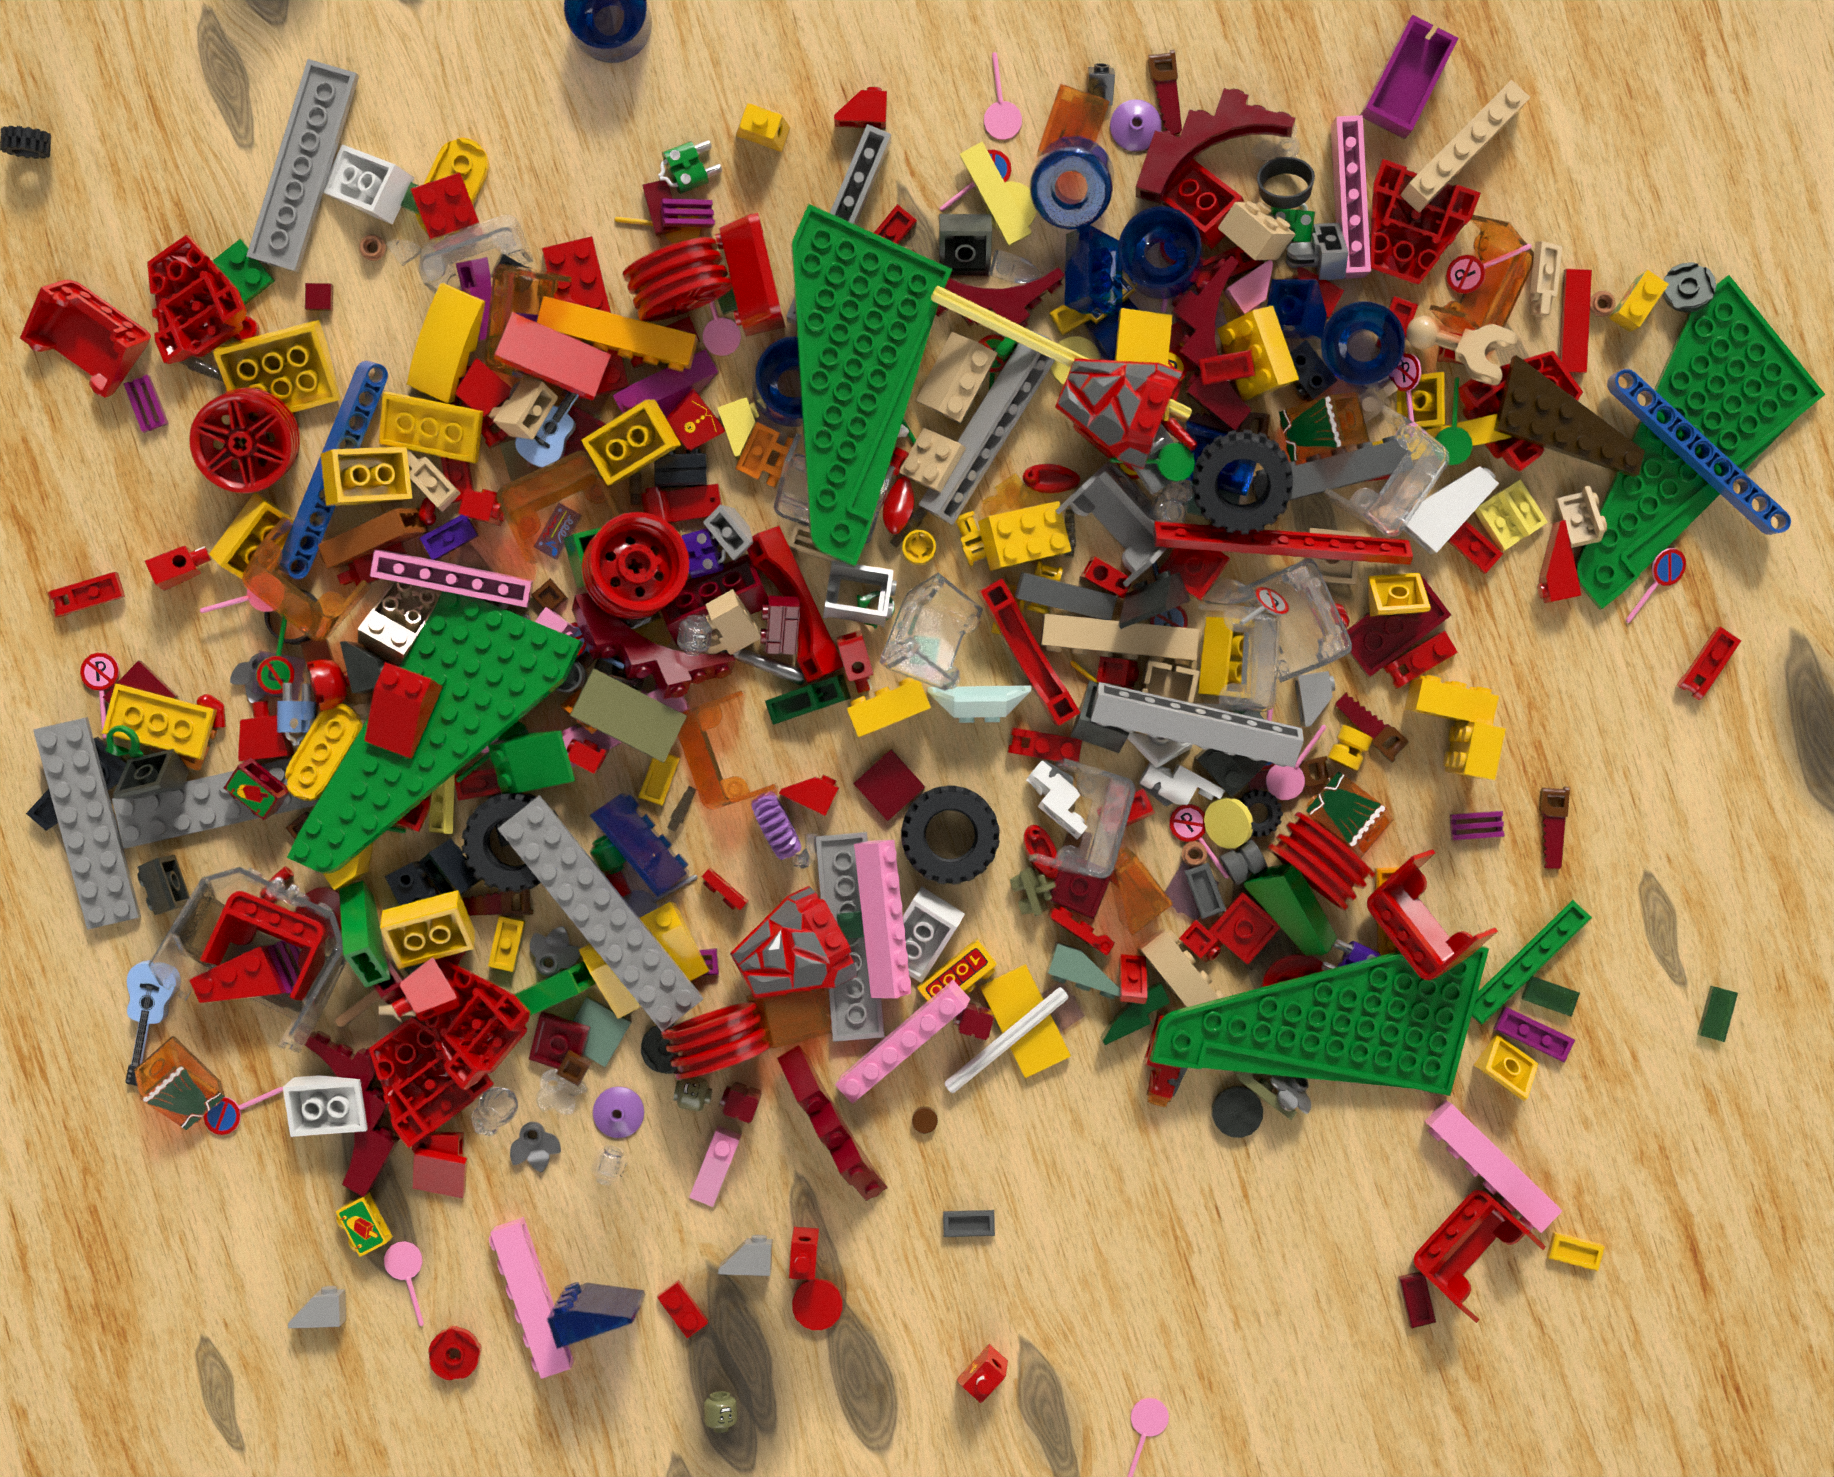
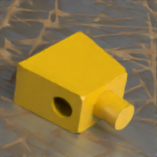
M747 103L736 136L782 152L790 126L781 114Z

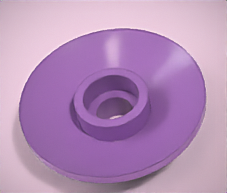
M1138 99L1126 101L1116 108L1111 117V135L1114 141L1125 150L1133 152L1146 150L1150 146L1154 132H1161L1160 115L1146 101ZM1134 119H1139L1141 121V126L1135 127L1132 124V121Z
M621 1086L611 1087L602 1092L594 1103V1122L599 1130L607 1136L613 1138L627 1137L633 1134L642 1124L644 1118L643 1102L629 1088ZM620 1110L622 1117L615 1118L613 1111Z

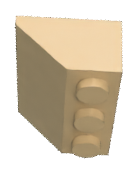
M951 332L915 401L961 425L997 358V353L974 340Z

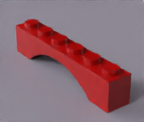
M780 526L752 536L753 544L747 549V553L753 566L762 571L775 584L783 597L799 598L800 615L797 661L807 683L844 667Z
M1003 578L977 591L1053 724L1059 726L1080 714L1081 712L1036 642Z

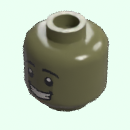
M691 1077L681 1079V1081L677 1080L673 1100L677 1101L679 1108L701 1111L705 1103L710 1104L712 1089L708 1088V1082L704 1078Z
M719 1391L711 1393L710 1397L703 1404L705 1425L713 1428L716 1433L727 1432L729 1427L735 1425L738 1420L737 1401L734 1397L730 1396L729 1392Z

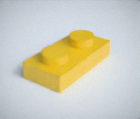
M502 915L499 916L488 967L510 972L515 971L526 921Z

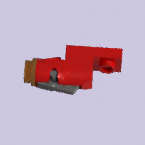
M1157 1012L1143 1060L1147 1066L1154 1067V1070L1151 1069L1150 1081L1146 1095H1148L1147 1102L1160 1107H1167L1168 1102L1172 1100V1096H1175L1188 1068L1151 1062L1149 1059L1158 1024L1165 1016V1014Z

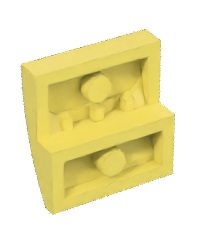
M1521 479L1480 504L1474 511L1501 552L1548 523Z

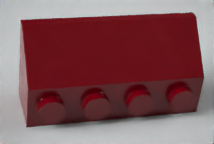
M748 554L738 558L736 561L733 560L724 564L723 571L687 580L681 592L661 609L666 627L677 647L691 642L696 635H706L714 631L706 619V616L709 615L706 604L732 589L750 615L762 611V605H767L768 594Z

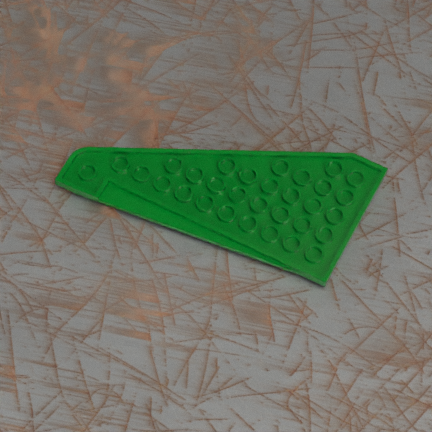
M808 203L792 240L791 251L810 537L818 551L855 567L870 530L873 515L938 308V303L932 301L931 296L937 286L945 288L952 269Z
M1730 275L1725 276L1716 284L1713 300L1705 308L1688 313L1654 388L1661 397L1742 471L1802 413L1826 395ZM1658 411L1657 420L1663 424L1665 420L1664 415ZM1639 421L1631 439L1632 442L1645 451L1640 473L1638 476L1632 477L1616 472L1599 509L1600 516L1605 517L1607 530L1604 532L1601 541L1583 545L1575 563L1580 587L1599 610L1605 608L1622 594L1655 558L1720 495L1719 492L1641 421ZM1677 429L1676 437L1680 441L1683 440L1684 435L1681 430ZM1696 446L1695 455L1701 459L1702 450ZM1715 464L1714 472L1718 476L1721 475V468Z
M442 591L435 608L399 666L402 669L430 678L442 686L413 758L410 759L365 742L367 719L298 833L287 858L323 874L334 873L343 868L564 683L583 642L476 597Z
M1481 946L1471 956L1432 980L1422 979L1402 953L1397 951L1175 1010L1165 1015L1159 1022L1149 1059L1151 1062L1174 1067L1206 1068L1411 1088L1451 1096L1489 948Z

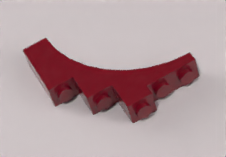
M1224 88L1214 116L1204 110L1194 111L1189 109L1180 137L1169 131L1154 132L1136 184V198L1161 204L1168 186L1179 171L1200 153L1229 139L1249 135H1274L1291 138L1296 118L1291 117L1286 112L1280 111L1276 113L1266 110L1261 105H1248V94L1239 89Z
M1057 267L1042 278L1024 285L1008 288H980L962 284L949 278L944 289L1026 328L1029 325L1027 321L1030 318V314L1026 309L1033 310L1043 301L1041 299L1043 295L1047 292L1053 294L1063 286L1061 281H1063L1065 275ZM938 304L935 315L940 317L949 309ZM961 315V317L965 320L969 327L972 326L974 323L977 326L980 325L979 323Z
M1230 256L1227 261L1223 258L1213 269L1216 273L1210 281L1205 279L1196 289L1199 293L1198 296L1190 290L1185 295L1181 292L1171 304L1175 307L1171 314L1194 332L1193 335L1188 332L1178 345L1182 348L1178 353L1199 371V359L1218 356L1215 342V317L1219 298L1227 279L1239 263L1233 256ZM1195 372L1185 384L1189 387L1185 393L1230 431H1235L1252 411L1239 398L1228 381L1203 385L1201 374L1198 375Z
M588 592L575 595L572 612L592 659H607L618 655L620 662L624 664L623 669L628 679L645 678L652 674L663 699L671 697L680 698L688 693L692 683L700 684L705 680L713 678L722 679L732 673L736 661L733 654L730 655L728 652L692 654L672 650L639 635L618 617L601 609L592 600Z
M313 1031L306 1036L302 1044L319 1055L337 1077L360 1079L367 1130L354 1132V1149L351 1163L342 1185L365 1197L372 1190L400 1138L395 1136L396 1132L386 1126H378L388 1109V1105L383 1097V1089L371 1087L377 1074L370 1055V1047H367V1049L362 1048L354 1054V1050L351 1047L332 1042L328 1034L322 1031Z
M797 1045L779 1056L777 1060L797 1103L809 1116L818 1138L829 1150L840 1175L850 1186H854L865 1201L877 1197L888 1187L845 1124L808 1055Z

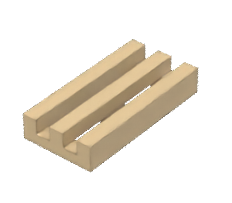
M795 522L788 543L789 548L831 563L832 560L837 561V559L794 544L796 539L814 546L810 538L797 534L798 530L810 533V528Z

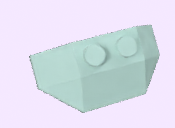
M1031 686L927 687V692L953 718H959V723H974V717H985V722H1000V717H1006L1031 691Z

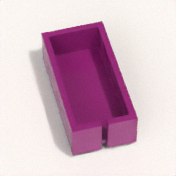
M1413 14L1406 22L1360 113L1364 119L1403 139H1406L1412 132L1459 39L1440 28L1436 29L1429 40L1425 37L1433 25Z

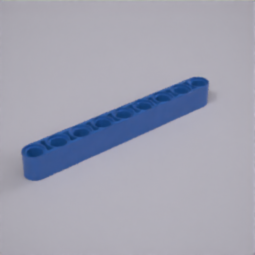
M367 360L358 364L322 453L332 449H340L339 446L343 440L346 443L344 449L360 448L388 379V372L383 365ZM372 368H374L375 374L373 378L370 379L369 372ZM364 392L365 399L360 403L359 396ZM354 416L355 423L350 427L349 421ZM321 456L278 559L280 571L294 579H302L309 573L319 549L318 544L323 539L336 507L326 506L325 496L320 499V492L324 489ZM316 512L315 521L310 523L311 515ZM306 536L307 541L305 545L301 547V539ZM297 560L296 568L291 570L292 562Z
M1624 369L1609 377L1607 381L1609 392L1762 533L1773 535L1789 529L1791 525L1790 515L1631 369ZM1619 377H1623L1626 380V388H1622L1619 385ZM1639 394L1645 397V406L1638 403L1637 397ZM1658 411L1664 415L1665 420L1663 424L1657 420ZM1677 429L1681 430L1684 435L1682 441L1676 437ZM1696 446L1702 450L1701 459L1695 455ZM1715 464L1721 468L1720 476L1714 472ZM1735 481L1740 485V492L1738 494L1733 490V483ZM1753 499L1759 503L1758 511H1755L1752 507ZM1773 516L1778 521V526L1776 529L1771 525V519Z

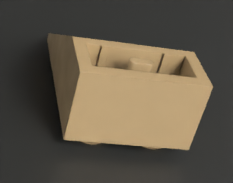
M392 581L358 628V643L400 666L435 608L441 594L431 588Z

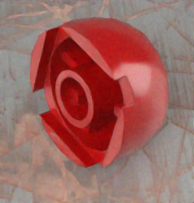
M320 659L307 662V671L312 676L310 677V683L317 706H319V711L330 710L344 702L347 696V687L350 686L347 671L343 672L339 664L333 660Z

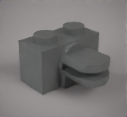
M1313 224L1311 242L1290 243L1287 246L1286 264L1291 268L1316 267L1319 280L1345 279L1349 252L1340 224Z

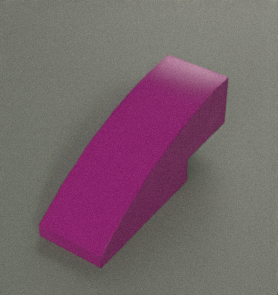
M487 257L455 263L461 285L460 291L485 301L478 340L486 339L491 314L492 287Z

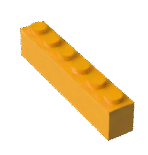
M543 296L537 323L583 343L593 345L592 347L604 352L611 349L618 351L617 355L629 359H633V355L643 357V362L652 365H658V362L669 364L668 368L683 372L684 368L691 369L698 342L695 334Z

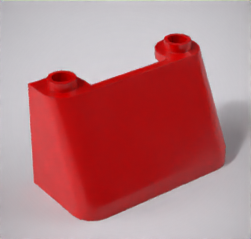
M67 279L40 287L20 339L37 352L51 349L59 352L92 376L89 381L92 391L106 398L113 395L148 346L151 334L82 284Z

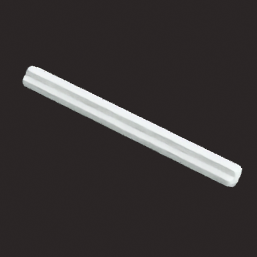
M1059 987L947 1079L945 1081L946 1088L951 1093H955L1063 1004L1068 999V994L1065 990Z

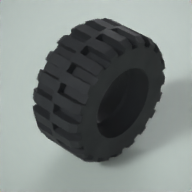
M1235 430L1228 432V435L1224 437L1220 435L1214 439L1212 444H1207L1195 463L1192 492L1194 493L1196 506L1201 509V514L1206 520L1210 519L1213 526L1218 529L1220 527L1226 528L1228 533L1234 534V531H1241L1242 535L1249 534V531L1254 529L1257 532L1264 530L1265 525L1274 524L1277 521V517L1280 514H1284L1287 509V503L1291 501L1293 494V474L1288 456L1284 450L1280 449L1279 444L1275 440H1269L1265 434L1260 432L1254 434L1252 430H1244L1242 433H1236ZM1249 459L1263 467L1268 483L1266 491L1260 499L1250 504L1240 505L1229 502L1221 495L1217 483L1218 476L1222 468L1231 461Z
M948 785L935 787L924 792L910 805L903 819L901 840L907 860H909L917 872L928 880H933L940 884L955 885L971 881L987 869L988 865L994 860L995 853L999 847L1000 829L994 811L980 795L964 787ZM947 810L958 811L967 816L973 824L975 833L974 842L969 851L955 859H946L936 855L929 848L926 841V829L930 820L938 813Z
M521 792L499 794L479 805L474 810L475 812L469 816L466 822V829L462 833V839H464V845L461 846L462 854H466L467 860H465L467 867H471L475 872L472 875L477 880L481 878L485 881V886L489 888L496 887L500 892L513 891L517 893L526 889L530 890L541 883L526 863L519 866L507 865L494 855L490 846V835L495 825L504 819L513 817L536 798L535 795L529 793L527 795L521 794Z

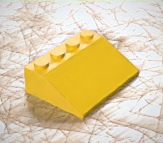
M319 320L221 345L213 351L227 392L238 388L260 389L279 398L292 413L341 399L328 344ZM250 412L249 418L257 421L258 415L255 412Z
M669 902L640 917V920L690 981L710 972L676 903ZM591 944L578 949L591 976L617 1019L641 1007Z

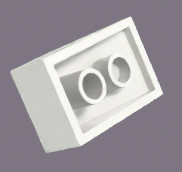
M342 144L330 169L323 193L375 218L393 224L414 177L395 164Z
M923 887L920 888L903 915L909 976L921 983L965 915V913Z
M321 1075L294 1077L283 1086L290 1137L367 1130L360 1079Z

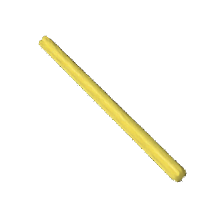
M939 286L935 288L931 296L932 301L1070 368L1074 359H1088ZM1170 399L1169 416L1186 422L1191 415V408Z

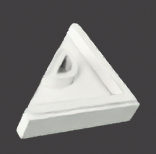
M1135 731L1129 732L1127 738L1155 768L1188 751L1193 745L1189 743H1176L1171 739L1163 737L1153 738L1136 733Z

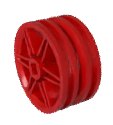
M696 238L669 245L643 256L625 268L622 275L624 280L628 282L627 288L629 293L636 295L633 299V304L636 309H639L637 315L640 321L653 322L685 314L717 300L731 290V279L726 278L728 271L725 266L719 265L722 261V256L717 251L718 245L714 238Z
M238 388L216 397L201 408L191 425L189 445L196 466L210 482L230 492L253 493L271 486L290 470L299 453L300 431L293 413L279 398L260 389ZM250 412H255L258 415L257 421L249 418ZM224 415L230 417V425L223 423L222 417ZM267 433H274L276 437L274 442L268 440ZM244 437L248 442L241 447L238 442ZM215 440L224 443L222 449L214 447ZM259 457L267 459L266 466H261L258 463ZM233 460H238L239 470L233 469Z
M643 512L625 513L607 522L589 542L582 559V578L589 596L607 613L624 619H641L659 612L681 592L689 573L688 551L677 530L662 518ZM631 537L634 539L635 544L628 545L625 539ZM656 547L659 552L658 555L655 556L650 548ZM609 552L614 561H608L605 558L606 553ZM630 564L632 568H637V571L635 573L633 570L628 569V566ZM661 572L663 580L657 581L655 573ZM619 579V586L612 587L610 580ZM636 588H638L640 592L643 594L642 597L636 596Z
M1297 812L1294 815L1297 821L1295 823L1288 822L1286 825L1290 835L1278 834L1276 837L1278 844L1276 846L1270 844L1267 848L1283 864L1291 863L1300 870L1308 885L1341 910L1346 911L1349 907L1346 901L1348 899L1354 901L1357 898L1353 887L1364 889L1367 886L1364 880L1367 877L1373 879L1376 874L1362 859L1331 833L1306 815Z
M756 1001L742 1002L710 1011L680 1022L661 1032L662 1038L669 1040L665 1045L666 1051L677 1052L670 1059L671 1066L678 1068L674 1072L675 1078L686 1079L714 1072L750 1059L769 1049V1041L762 1040L766 1035L765 1029L754 1027L761 1020L760 1014L753 1012L757 1008Z

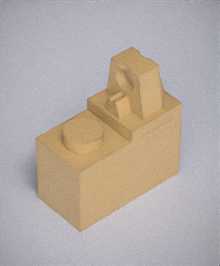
M522 379L510 400H506L502 407H494L489 417L494 419L497 426L503 429L509 436L533 440L558 396L542 381Z
M733 589L706 604L709 612L706 619L714 630L706 636V639L703 638L701 640V644L704 641L706 642L702 646L705 647L703 649L707 654H716L727 650L732 655L761 639L755 620Z

